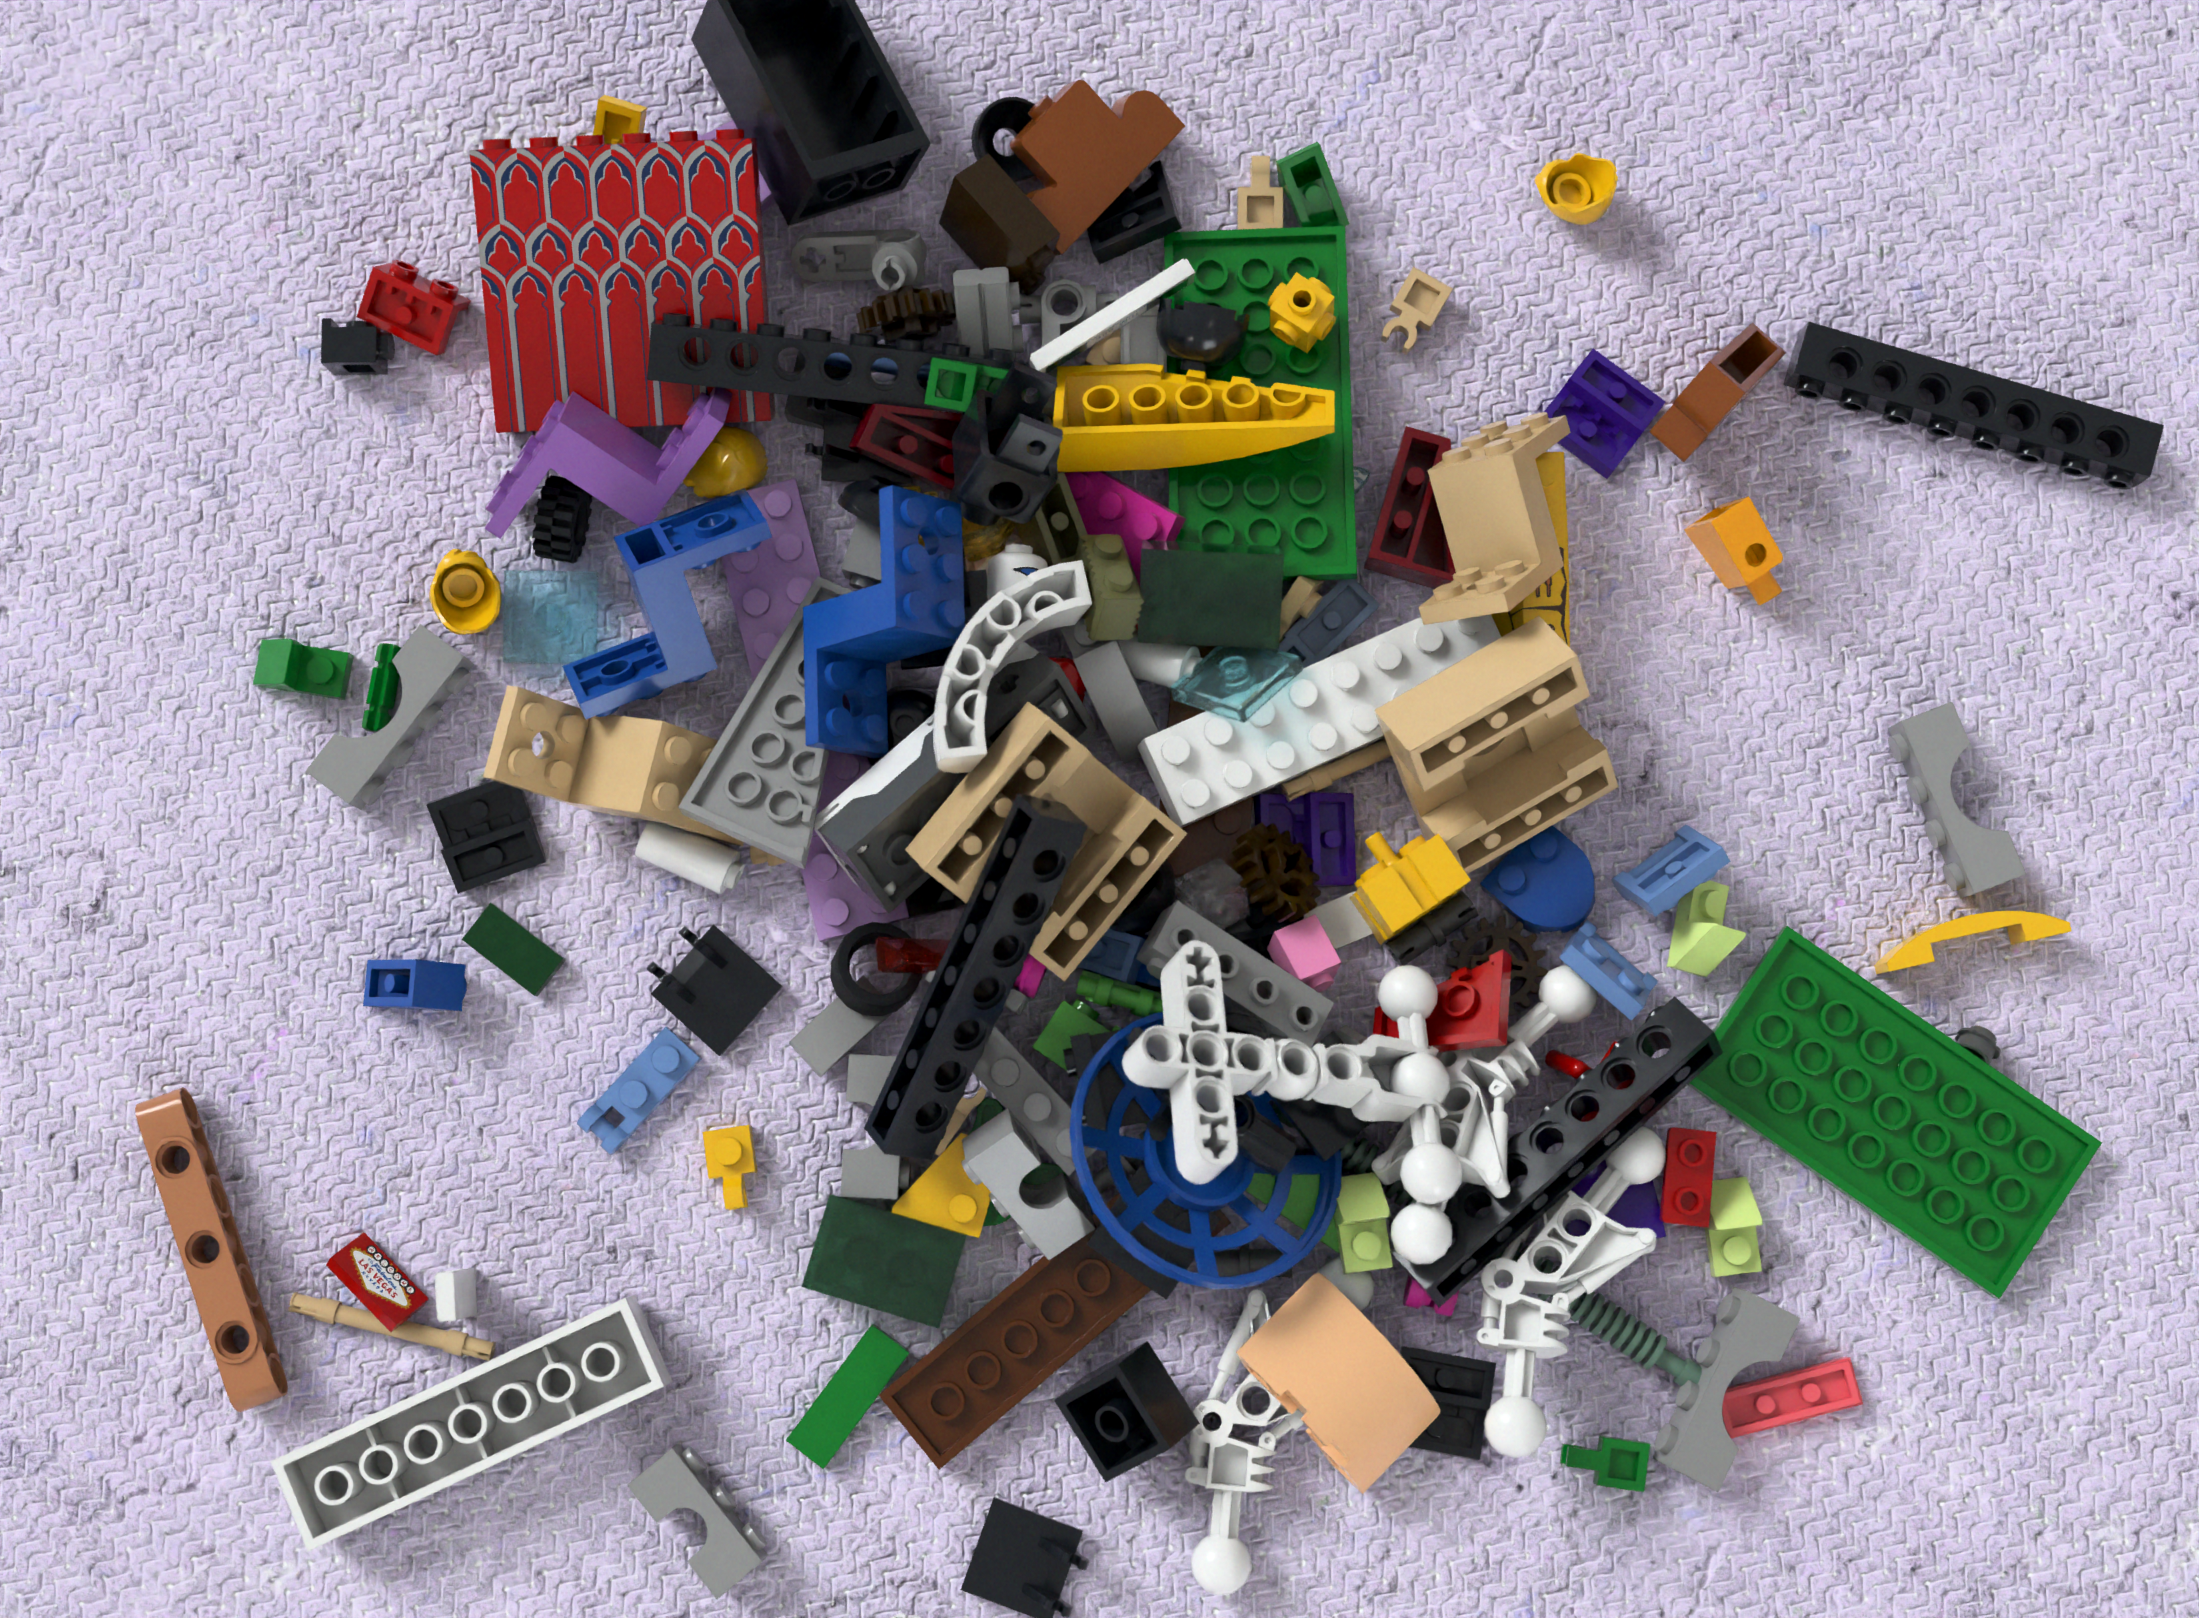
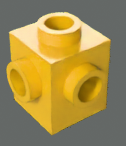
M1296 272L1287 285L1283 282L1280 283L1269 298L1267 306L1270 307V330L1284 343L1292 346L1295 345L1305 353H1308L1318 339L1322 341L1335 324V297L1332 295L1331 290L1320 280L1313 277L1306 279Z

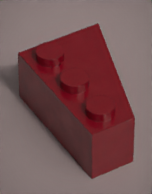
M885 404L866 405L848 448L950 494L955 485L952 437L964 413ZM996 429L988 434L989 445L999 448L1009 430Z
M1406 426L1399 443L1363 569L1433 589L1453 581L1452 575L1456 571L1427 471L1443 460L1442 454L1451 450V439Z

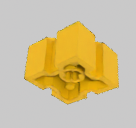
M1376 832L1367 838L1365 843L1379 863L1360 875L1361 878L1354 883L1357 890L1350 897V900L1374 933L1373 935L1378 943L1382 945L1422 916L1455 896L1471 879L1439 833L1428 841L1421 834L1398 850L1399 853L1395 854L1382 834Z

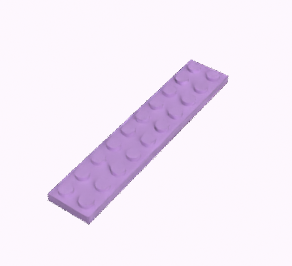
M796 478L747 490L767 520L772 538L762 541L757 548L743 553L733 552L721 557L753 682L817 576L822 578ZM843 694V707L850 712L849 700ZM829 751L817 814L871 768L869 757ZM813 829L805 869L801 868L820 942L846 936L856 927L871 922L891 924L909 918L905 900L891 913H888L856 886Z

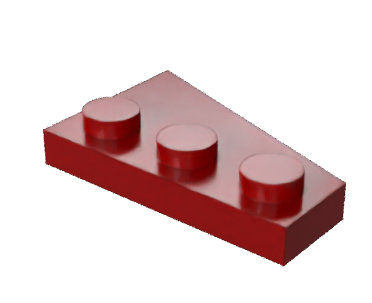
M1502 949L1489 955L1488 962L1473 969L1465 966L1452 972L1451 979L1436 985L1438 990L1437 1004L1431 1015L1425 1019L1429 1046L1435 1047L1439 1052L1507 1045L1512 955ZM1381 1006L1376 1007L1373 1034L1399 1038L1397 1022L1391 1020L1382 1011Z

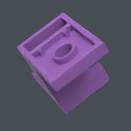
M714 387L709 395L701 392L686 414L689 417L683 425L682 431L676 427L663 444L661 450L574 391L565 403L557 399L542 420L543 424L536 436H530L518 454V460L512 470H507L493 490L494 494L485 507V510L489 511L491 515L484 529L501 539L550 468L637 526L642 527L652 523L724 425L732 393L725 388Z

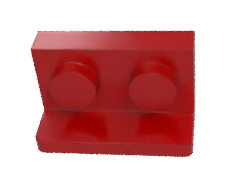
M393 260L392 263L373 267L356 317L370 322L374 326L392 333L436 356L443 354L458 312L467 310L471 300L458 294L459 289L449 282L438 279L430 281L418 275L419 269L407 262Z
M1677 1127L1668 1128L1660 1208L1661 1222L1709 1228L1717 1132Z

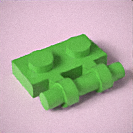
M1083 970L1080 976L1076 993L1086 996L1085 1000L1104 1007L1112 1008L1113 1004L1131 1009V1014L1141 1018L1163 1012L1162 993L1137 985H1130Z

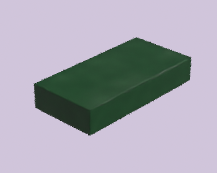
M493 903L488 905L462 938L465 943L537 997L566 961L564 957Z

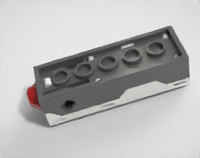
M1025 642L1013 648L1003 657L994 671L986 693L984 725L987 750L1027 702L1050 717L1081 744L1098 730L1083 705L1087 690L1072 659L1046 657ZM934 713L818 813L815 819L813 829L850 880L888 913H891L931 877L905 849L969 773L943 772L937 768L933 744Z

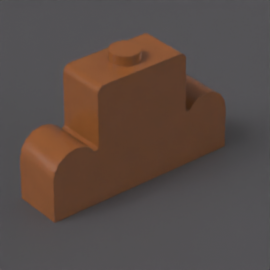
M1077 80L1065 85L1052 99L1045 95L1028 112L1032 120L1010 142V148L1045 186V188L1031 191L1026 196L1060 233L1053 251L1056 256L1063 255L1185 127L1182 121L1155 93L1146 90L1133 92L1122 96L1110 109L1084 80Z
M1752 322L1704 366L1649 432L1682 462H1685L1787 352Z

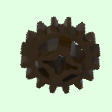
M912 285L902 286L889 294L877 296L872 301V306L860 308L861 312L856 313L860 333L878 336V341L884 340L886 345L896 344L897 338L924 340L929 337H935L941 331V327L950 326L953 324L952 320H956V309L951 292L944 293V290L940 289L930 293L928 288L917 289L913 288Z
M1262 822L1236 839L1238 846L1232 849V854L1240 861L1232 865L1233 870L1242 874L1243 880L1239 882L1240 887L1247 888L1246 891L1250 895L1249 901L1252 904L1257 901L1262 904V911L1265 916L1274 912L1277 922L1281 923L1288 919L1292 923L1317 906L1315 899L1321 895V891L1313 884L1320 880V877L1315 872H1312L1309 867L1314 861L1312 858L1307 857L1301 842L1295 845L1291 842V835L1288 830L1279 834L1276 824L1271 823L1266 827Z
M1499 916L1496 918L1494 927H1490L1484 917L1477 920L1478 932H1475L1468 926L1461 929L1465 942L1451 941L1449 947L1457 953V956L1445 959L1444 965L1455 968V971L1465 966L1473 969L1477 965L1488 962L1489 955L1502 949L1512 955L1511 969L1515 970H1511L1510 981L1512 979H1522L1524 981L1520 988L1509 997V1017L1515 1013L1513 1003L1516 1002L1519 1006L1526 1009L1531 1006V1002L1526 994L1528 992L1539 994L1540 985L1535 982L1536 977L1545 976L1548 970L1538 967L1537 960L1546 956L1545 950L1534 951L1531 945L1538 938L1535 933L1525 938L1520 935L1523 923L1520 921L1508 929L1506 928L1505 917ZM1489 937L1486 951L1481 955H1468L1469 950L1477 941ZM1510 941L1519 948L1525 960H1518L1509 949Z

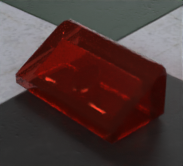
M879 937L875 940L878 971H882V973L928 974L929 971H936L950 940Z

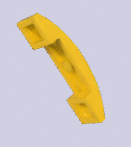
M1994 911L1973 914L1934 925L1908 937L1887 952L1874 967L1876 974L1935 962L1931 943L2007 927L2011 945L2072 932L2069 922L2040 913Z

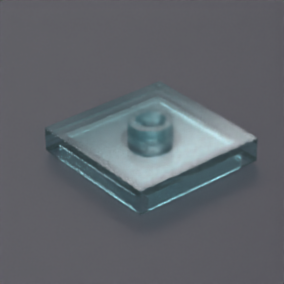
M504 570L503 662L505 664H569L598 653V572Z
M1229 635L1196 665L1193 673L1183 675L1170 689L1175 701L1245 723L1303 670L1300 656Z

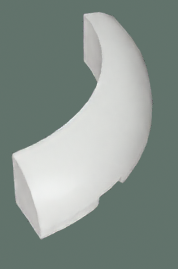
M1082 560L1060 563L1037 570L1005 590H1000L978 610L964 627L944 665L936 695L933 718V744L938 769L950 773L972 772L987 755L984 725L986 693L994 671L1003 657L1013 648L1033 636L1058 627L1075 625L1092 605Z

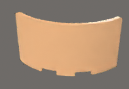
M1321 1273L1313 1274L1236 1352L1245 1369L1290 1414H1293L1297 1409L1302 1412L1304 1416L1301 1420L1308 1427L1306 1433L1319 1447L1328 1462L1362 1494L1441 1412L1427 1387L1398 1351L1364 1314Z

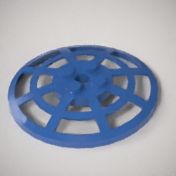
M1163 1012L1154 1013L1136 1020L1114 1034L1092 1057L1078 1082L1071 1106L1069 1133L1072 1159L1081 1188L1094 1213L1111 1236L1132 1256L1158 1273L1185 1284L1209 1289H1239L1262 1284L1285 1273L1313 1250L1324 1236L1333 1218L1341 1189L1342 1158L1340 1150L1325 1162H1322L1317 1155H1293L1291 1161L1286 1164L1281 1173L1275 1175L1272 1196L1263 1212L1243 1192L1249 1186L1254 1173H1269L1238 1152L1234 1160L1208 1183L1196 1184L1188 1181L1179 1172L1176 1164L1173 1123L1168 1128L1167 1136L1161 1142L1152 1140L1148 1127L1145 1130L1143 1140L1119 1135L1124 1112L1133 1098L1150 1120L1153 1119L1161 1105V1102L1149 1087L1137 1085L1127 1077L1122 1061L1126 1052L1124 1047L1128 1045L1125 1037L1135 1027H1140L1145 1031L1152 1026H1164ZM1110 1061L1125 1086L1119 1091L1111 1106L1106 1122V1131L1082 1125V1117L1089 1090L1099 1071ZM1252 1091L1246 1093L1253 1100L1257 1112L1284 1130L1275 1111L1268 1103L1271 1098L1265 1091L1260 1096L1253 1095ZM1084 1146L1106 1152L1107 1164L1112 1180L1120 1196L1128 1206L1117 1218L1114 1217L1105 1205L1092 1179ZM1120 1155L1142 1159L1146 1172L1153 1184L1139 1197L1134 1193L1125 1176ZM1292 1175H1320L1319 1193L1314 1213L1305 1232L1297 1240L1277 1225L1275 1221L1280 1216L1288 1199ZM1165 1199L1183 1209L1189 1210L1191 1234L1169 1226L1158 1219L1152 1211ZM1229 1206L1249 1225L1247 1228L1234 1234L1211 1237L1208 1212L1217 1211ZM1143 1222L1150 1230L1164 1239L1182 1247L1193 1249L1198 1273L1190 1272L1163 1260L1143 1247L1129 1233ZM1260 1235L1284 1253L1274 1263L1259 1270L1232 1277H1219L1214 1251L1239 1248L1254 1241Z

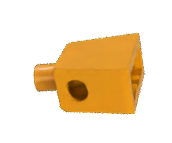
M1749 496L1720 504L1684 529L1727 589L1746 586L1758 605L1768 602L1782 592L1781 587L1770 570L1783 561V555Z

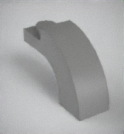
M1081 617L1075 625L1060 628L1100 720L1117 753L1125 764L1141 757L1137 747L1144 738L1160 732L1133 676L1118 640L1093 641L1088 638L1089 632L1086 631L1085 620Z

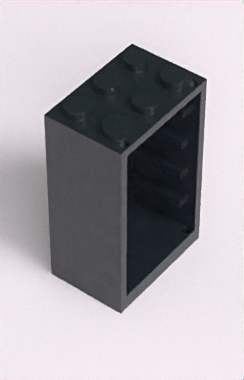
M707 0L691 40L737 129H744L745 138H756L758 169L788 226L897 192L906 187L931 143L855 0Z

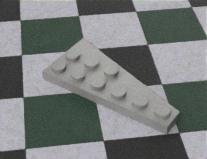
M817 576L679 805L683 815L802 869L806 867L830 751L806 746L803 607L854 592Z

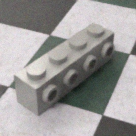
M1176 901L1160 913L1136 957L1137 960L1147 966V971L1152 976L1160 980L1162 969L1184 944L1196 940L1205 942L1215 950L1220 961L1225 1013H1243L1261 1021L1267 1034L1274 1041L1292 1038L1304 1042L1310 1049L1313 1047L1334 1002L1181 902Z

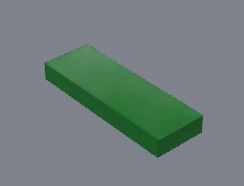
M873 1323L786 1441L824 1469L904 1362L910 1351Z

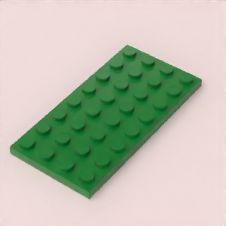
M1345 226L1185 231L1168 234L1164 237L1165 270L1178 261L1187 259L1195 271L1194 282L1168 298L1172 299V309H1175L1176 304L1184 306V301H1190L1236 311L1235 321H1237L1238 315L1248 314L1251 316L1247 336L1241 351L1234 360L1225 365L1208 366L1207 379L1231 382L1232 376L1250 378L1251 383L1255 384V386L1271 388L1277 382L1335 391L1334 433L1292 446L1242 458L1168 468L1169 509L1186 518L1170 550L1171 585L1296 581L1298 576L1313 580L1357 579ZM1296 272L1306 279L1313 277L1320 280L1331 290L1332 295L1335 297V324L1328 335L1322 341L1318 339L1308 353H1305L1295 345L1292 346L1284 343L1270 330V307L1267 306L1269 298L1280 283L1283 282L1287 285ZM1167 354V372L1186 375L1188 371L1180 370L1181 360H1177Z
M1788 926L1781 929L1713 1029L1723 1053L1688 1084L1695 1091L1991 1297L1997 1299L2001 1298L2102 1144L2101 1141Z

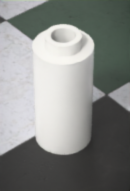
M1137 630L1133 632L1135 637L1132 639L1118 640L1134 678L1180 691H1187L1192 684L1196 685L1202 677L1204 660L1200 657L1199 649L1196 646Z
M648 821L635 852L637 858L718 894H722L727 887L733 890L737 886L745 866L739 862L740 852L705 836L655 821Z

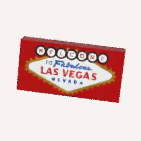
M365 1232L334 1254L326 1264L390 1332H393L423 1308L429 1300Z

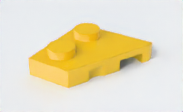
M959 1134L940 1157L931 1164L893 1205V1213L980 1238L991 1201L989 1196L991 1192L983 1182L979 1185L973 1183L962 1166V1161L965 1159L962 1139L968 1136L967 1134Z

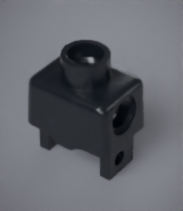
M1014 361L995 394L982 389L975 393L952 437L955 485L950 492L949 500L961 504V514L965 519L982 526H993L999 521L1000 517L1019 524L1028 523L1033 519L1058 481L1057 460L1060 443L1063 440V432L1061 429L1053 427L1051 419L1042 413L1057 387L1056 377ZM1031 387L1038 390L1033 395L1023 393L1025 389ZM996 429H1007L1009 431L999 448L989 445L988 434Z

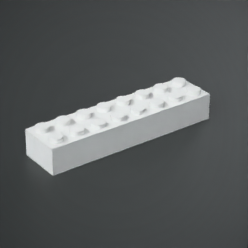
M1491 614L1423 625L1422 618L1419 617L1146 737L1137 747L1169 818L1180 828H1183L1316 767L1385 738L1375 714V709L1501 638V635Z
M633 1295L270 1462L306 1549L310 1551L658 1390L673 1381L638 1300Z

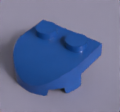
M1553 825L1517 845L1480 882L1481 888L1485 893L1515 917L1517 922L1523 923V929L1535 934L1555 931L1569 932L1579 926L1589 916L1595 904V877L1588 858L1575 843Z

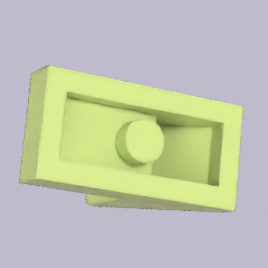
M1709 880L1699 884L1680 898L1667 967L1707 977L1745 938V932L1723 926L1729 886Z
M1375 1173L1341 1177V1189L1337 1198L1334 1218L1343 1274L1393 1267L1386 1219L1391 1217V1213L1380 1180Z
M1747 1177L1713 1180L1709 1228H1704L1711 1276L1713 1277L1762 1271L1756 1226L1763 1225V1221Z

